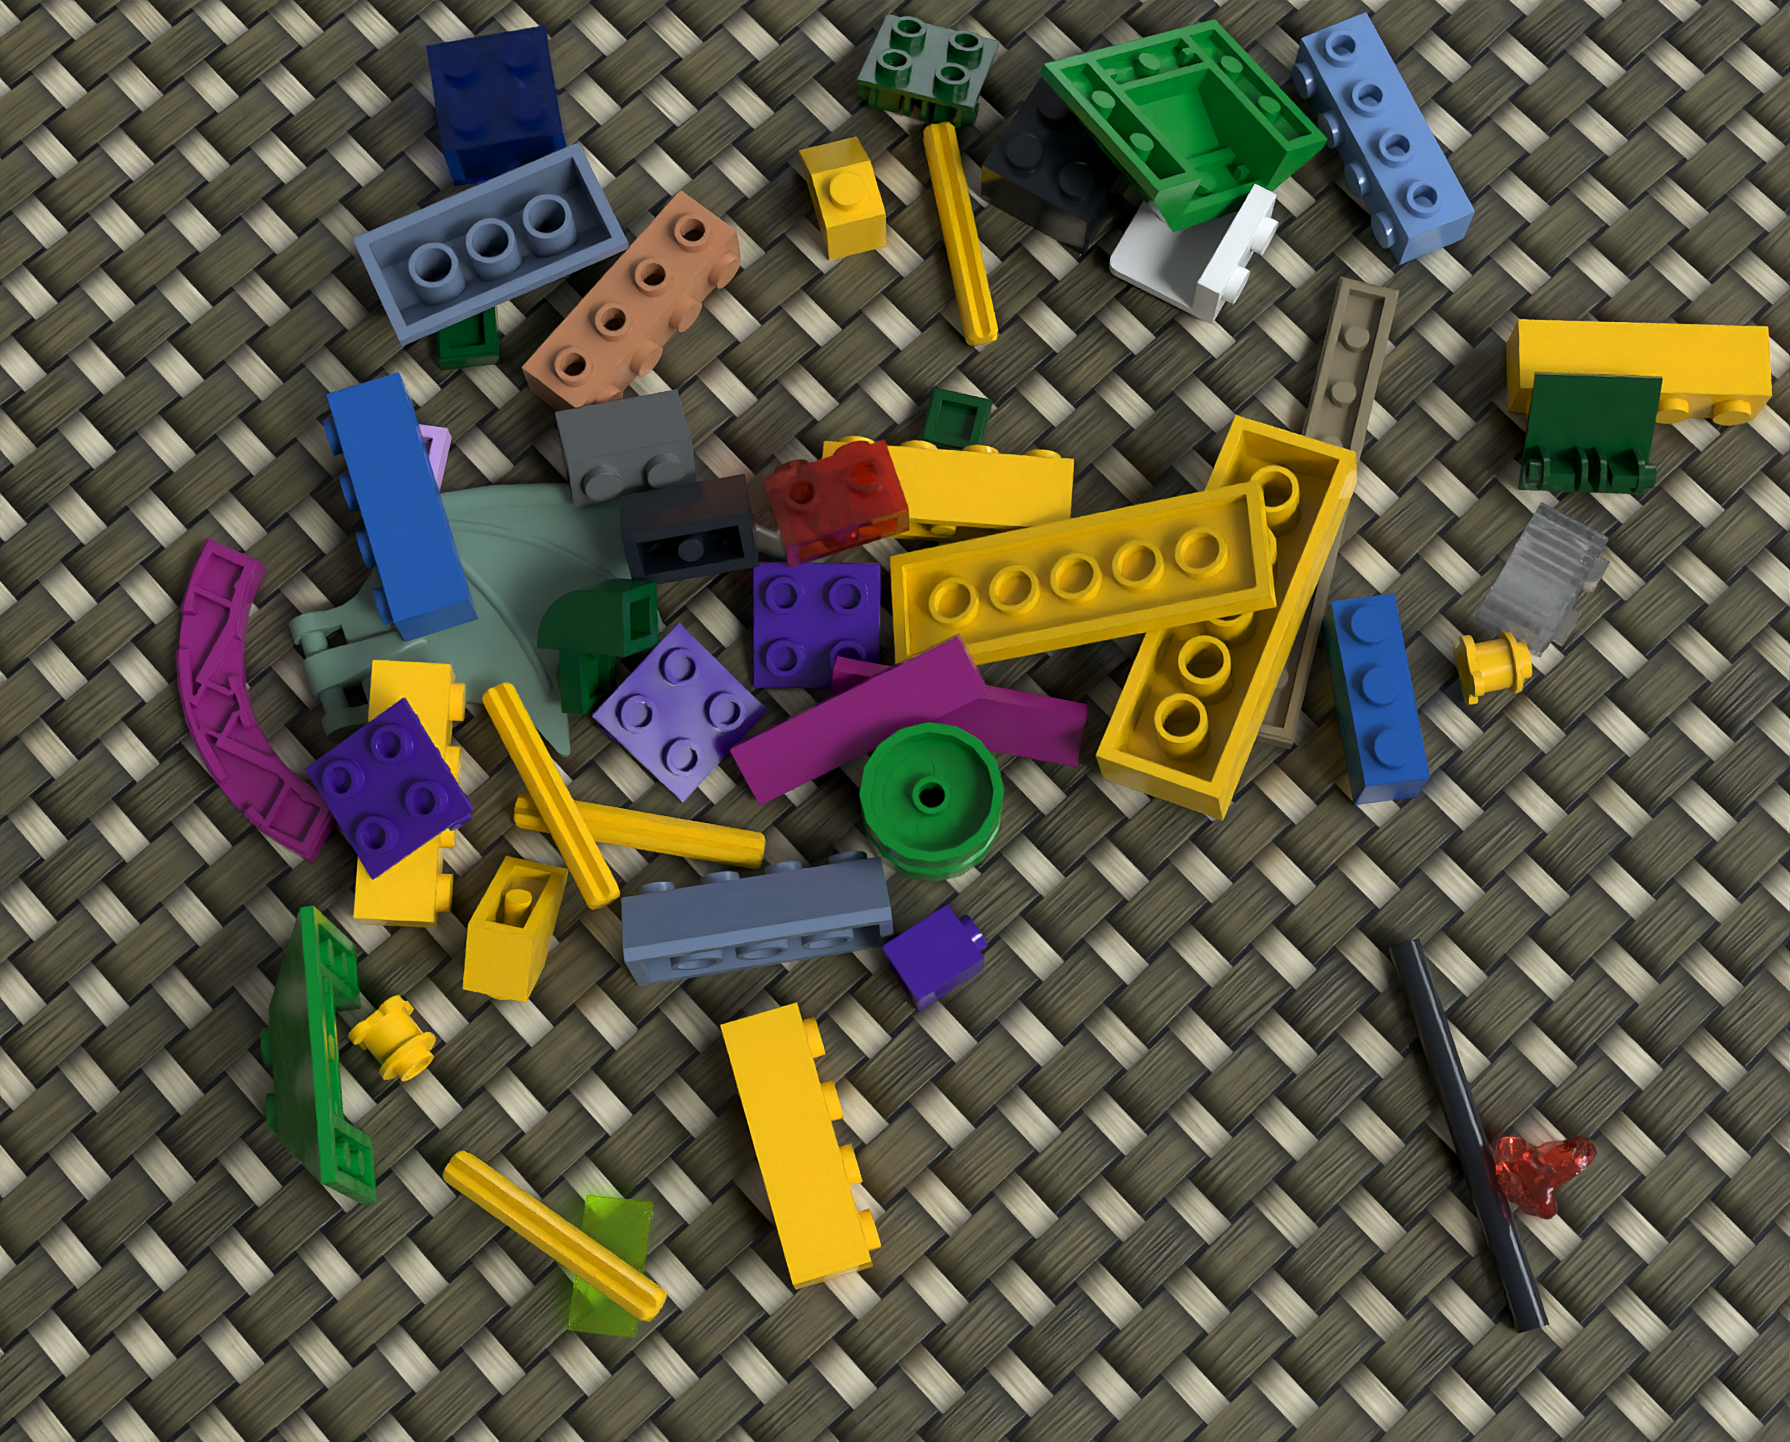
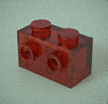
M864 440L850 442L835 450L833 456L811 463L805 459L792 460L778 466L772 475L762 477L766 502L788 568L909 531V507L885 440L872 444Z

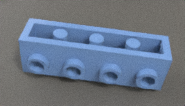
M1366 12L1301 38L1295 65L1292 66L1294 85L1303 99L1310 98L1317 111L1319 130L1328 139L1326 145L1329 148L1336 147L1345 164L1344 174L1348 187L1356 198L1363 197L1372 214L1371 226L1373 233L1381 247L1385 249L1389 247L1398 265H1401L1464 239L1475 210Z

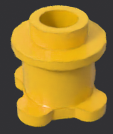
M1510 631L1501 632L1496 640L1474 643L1471 635L1460 636L1459 645L1453 646L1454 663L1458 670L1466 705L1477 704L1478 696H1483L1485 692L1507 688L1512 694L1522 692L1524 679L1531 678L1532 661L1525 641L1516 642Z
M400 995L389 998L366 1020L358 1023L349 1032L348 1038L354 1045L358 1044L362 1050L368 1049L381 1065L379 1074L383 1080H390L398 1076L404 1082L418 1075L432 1062L434 1056L430 1050L436 1042V1037L432 1032H422L410 1017L414 1008L408 1001H404Z

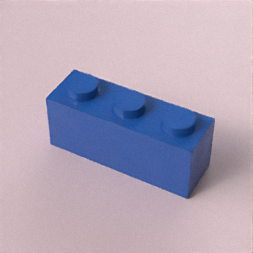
M1395 594L1331 601L1321 622V632L1353 805L1417 797L1430 779Z

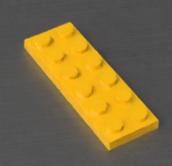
M1258 480L890 556L895 664L960 633L975 664L980 665L1277 607L1264 494Z

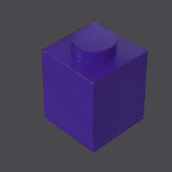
M947 904L883 945L882 956L884 962L916 1010L920 1012L983 971L984 957L980 951L987 947V943L976 924L967 914L958 919Z

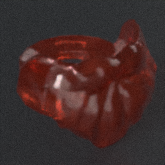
M1586 1135L1574 1136L1566 1140L1549 1141L1540 1146L1526 1142L1521 1136H1503L1496 1142V1176L1498 1185L1510 1202L1519 1205L1524 1215H1531L1544 1220L1552 1219L1557 1213L1555 1188L1567 1183L1591 1164L1597 1155L1598 1147Z

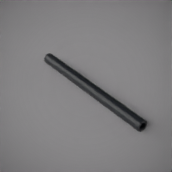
M1420 939L1394 945L1388 950L1516 1333L1549 1325Z

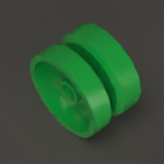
M926 722L901 728L877 746L864 766L859 796L861 816L867 841L878 857L881 856L883 864L906 878L938 882L964 875L985 859L998 838L1004 786L997 761L981 740L957 726ZM924 799L929 804L935 803L938 799L943 800V802L937 807L930 808L923 805L921 800Z

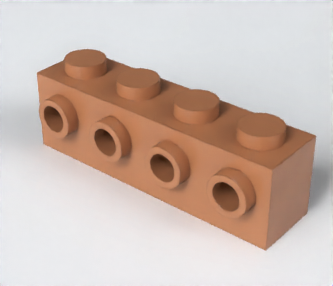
M680 190L522 366L530 391L556 411L623 399V391L637 375L640 377L647 375L656 366L663 352L662 347L676 331H686L694 323L701 311V302L715 287L723 288L735 276L741 262L737 231Z

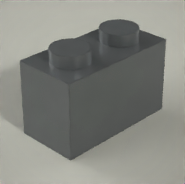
M677 389L555 412L561 455L574 508L620 499L622 495L697 482L692 437Z

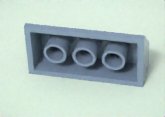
M579 142L352 238L401 346L629 249L628 241Z
M849 851L829 857V865L804 869L802 862L787 861L765 867V875L739 879L738 872L726 871L703 876L700 878L701 885L675 889L673 882H654L636 888L637 895L621 898L624 962L638 986L881 948L894 939L892 913L881 856L867 858V853L864 851Z

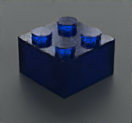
M545 25L426 46L442 151L455 186L491 180L569 146L555 62Z

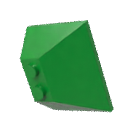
M1215 19L1044 63L1039 72L1129 184L1172 232L1238 212L1254 184L1273 192L1317 154L1328 140Z
M300 907L268 1008L270 1028H263L261 1031L263 1061L267 1068L273 1067L275 1093H268L265 1101L268 1127L271 1133H278V1141L321 1184L363 1205L376 1204L377 1192L372 1137L344 1120L335 1012L361 1009L356 945L316 907Z

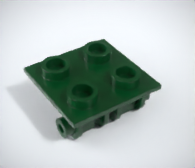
M887 14L857 78V84L860 85L859 99L869 101V108H877L899 114L903 96H905L903 116L905 117L911 116L916 99L922 100L921 121L927 122L932 105L936 103L934 123L949 122L958 130H961L963 125L974 127L979 111L977 100L999 48L1000 41L981 37L979 34L969 30L956 31L927 24L915 17H898Z
M1535 372L1518 489L1642 495L1644 488L1653 489L1656 483V465L1649 463L1663 381L1662 376Z

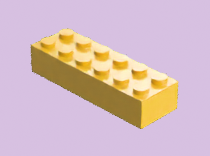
M1238 415L1234 417L1205 490L1258 480L1264 494L1277 607L1146 632L1096 753L1103 779L1222 821L1357 484L1356 452Z

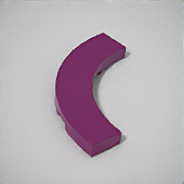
M207 538L193 566L181 607L183 617L180 628L179 650H176L178 688L185 720L196 749L208 771L231 802L269 838L289 852L314 864L336 823V819L321 794L297 777L272 749L260 728L251 705L246 684L244 653L248 618L256 591L267 569L262 562Z

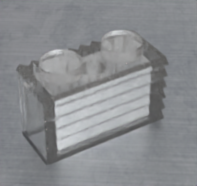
M1541 502L1473 620L1477 626L1485 627L1488 632L1496 633L1498 637L1501 632L1510 631L1516 642L1525 641L1529 652L1535 657H1541L1552 641L1563 646L1581 615L1580 612L1571 608L1580 590L1590 595L1592 594L1610 561L1600 557L1609 538Z

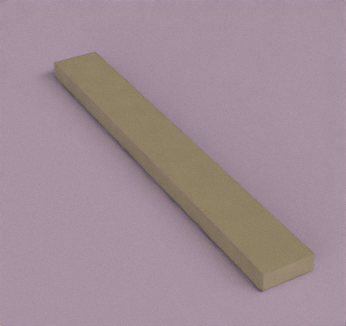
M1340 277L1301 435L1356 452L1358 469L1399 290ZM1349 504L1255 741L1286 749H1291Z

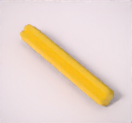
M949 122L930 124L923 130V142L965 340L970 346L991 344L997 340L998 326L955 127Z
M503 682L488 689L482 695L484 706L586 904L590 909L598 910L613 903L620 897L618 885L515 687L509 682Z
M520 793L514 808V822L516 826L521 829L550 833L530 793ZM574 800L595 842L750 869L760 868L764 859L766 840L761 832Z
M460 1150L453 1155L443 1171V1179L446 1183L637 1319L650 1322L659 1313L667 1298V1293L662 1287L473 1154Z

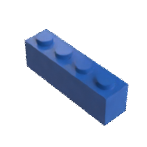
M397 372L326 394L333 417L323 419L322 422L334 456L344 453L349 473L339 475V480L350 511L361 510L366 529L356 532V538L367 568L377 566L383 586L373 589V595L383 624L386 626L394 623L405 642L477 620V612L413 403L400 373Z

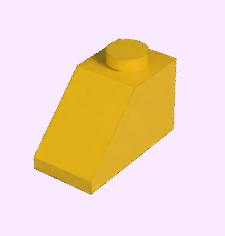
M857 136L799 150V157L829 261L886 247L885 209L871 161Z
M510 856L505 857L468 923L463 977L464 990L487 994L491 998L498 1000L527 1002L545 966L567 882L568 869Z

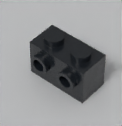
M745 474L620 496L621 538L631 579L656 581V585L760 566L756 526Z

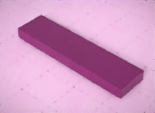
M960 633L734 744L730 748V752L760 806L876 749L881 742L901 728L931 722L986 695L988 688Z
M837 656L833 669L830 697L891 666ZM986 685L988 688L986 695L931 721L961 728L981 740L990 751L1077 767L1089 704Z

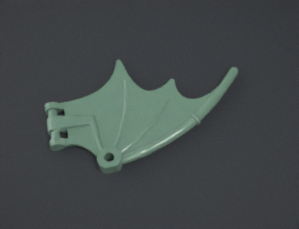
M568 483L489 485L441 493L443 505L477 612V620L405 642L394 623L385 626L381 620L374 599L373 589L383 585L378 568L374 566L371 575L359 592L344 605L330 610L302 614L292 619L288 624L294 643L302 645L306 657L302 662V668L313 700L321 701L325 716L321 719L326 738L329 741L346 739L368 723L372 660L443 663L452 665L456 675V683L466 684V704L484 706L482 701L484 692L503 682L513 684L536 730L563 758L568 757L571 753L568 713H561V692L556 680L559 650L537 648L538 630L547 609L561 596L608 579H631L621 538L620 499L574 508ZM755 523L759 552L781 562L824 563L823 557L813 548ZM657 610L659 631L662 629L663 623ZM342 628L348 644L330 649L326 637ZM363 686L368 704L350 707L346 694Z

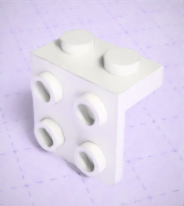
M1254 184L1238 212L1172 232L1155 215L1150 206L1143 201L1112 253L1109 269L1113 275L1212 325L1225 301L1234 304L1241 294L1250 275V271L1245 269L1253 253L1256 252L1262 255L1274 236L1279 222L1272 219L1271 215L1277 194Z

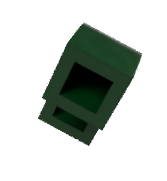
M626 578L608 579L569 592L558 598L547 609L539 626L537 648L559 650L556 680L561 692V713L585 715L597 710L617 688L616 656L626 657L658 644L656 581Z

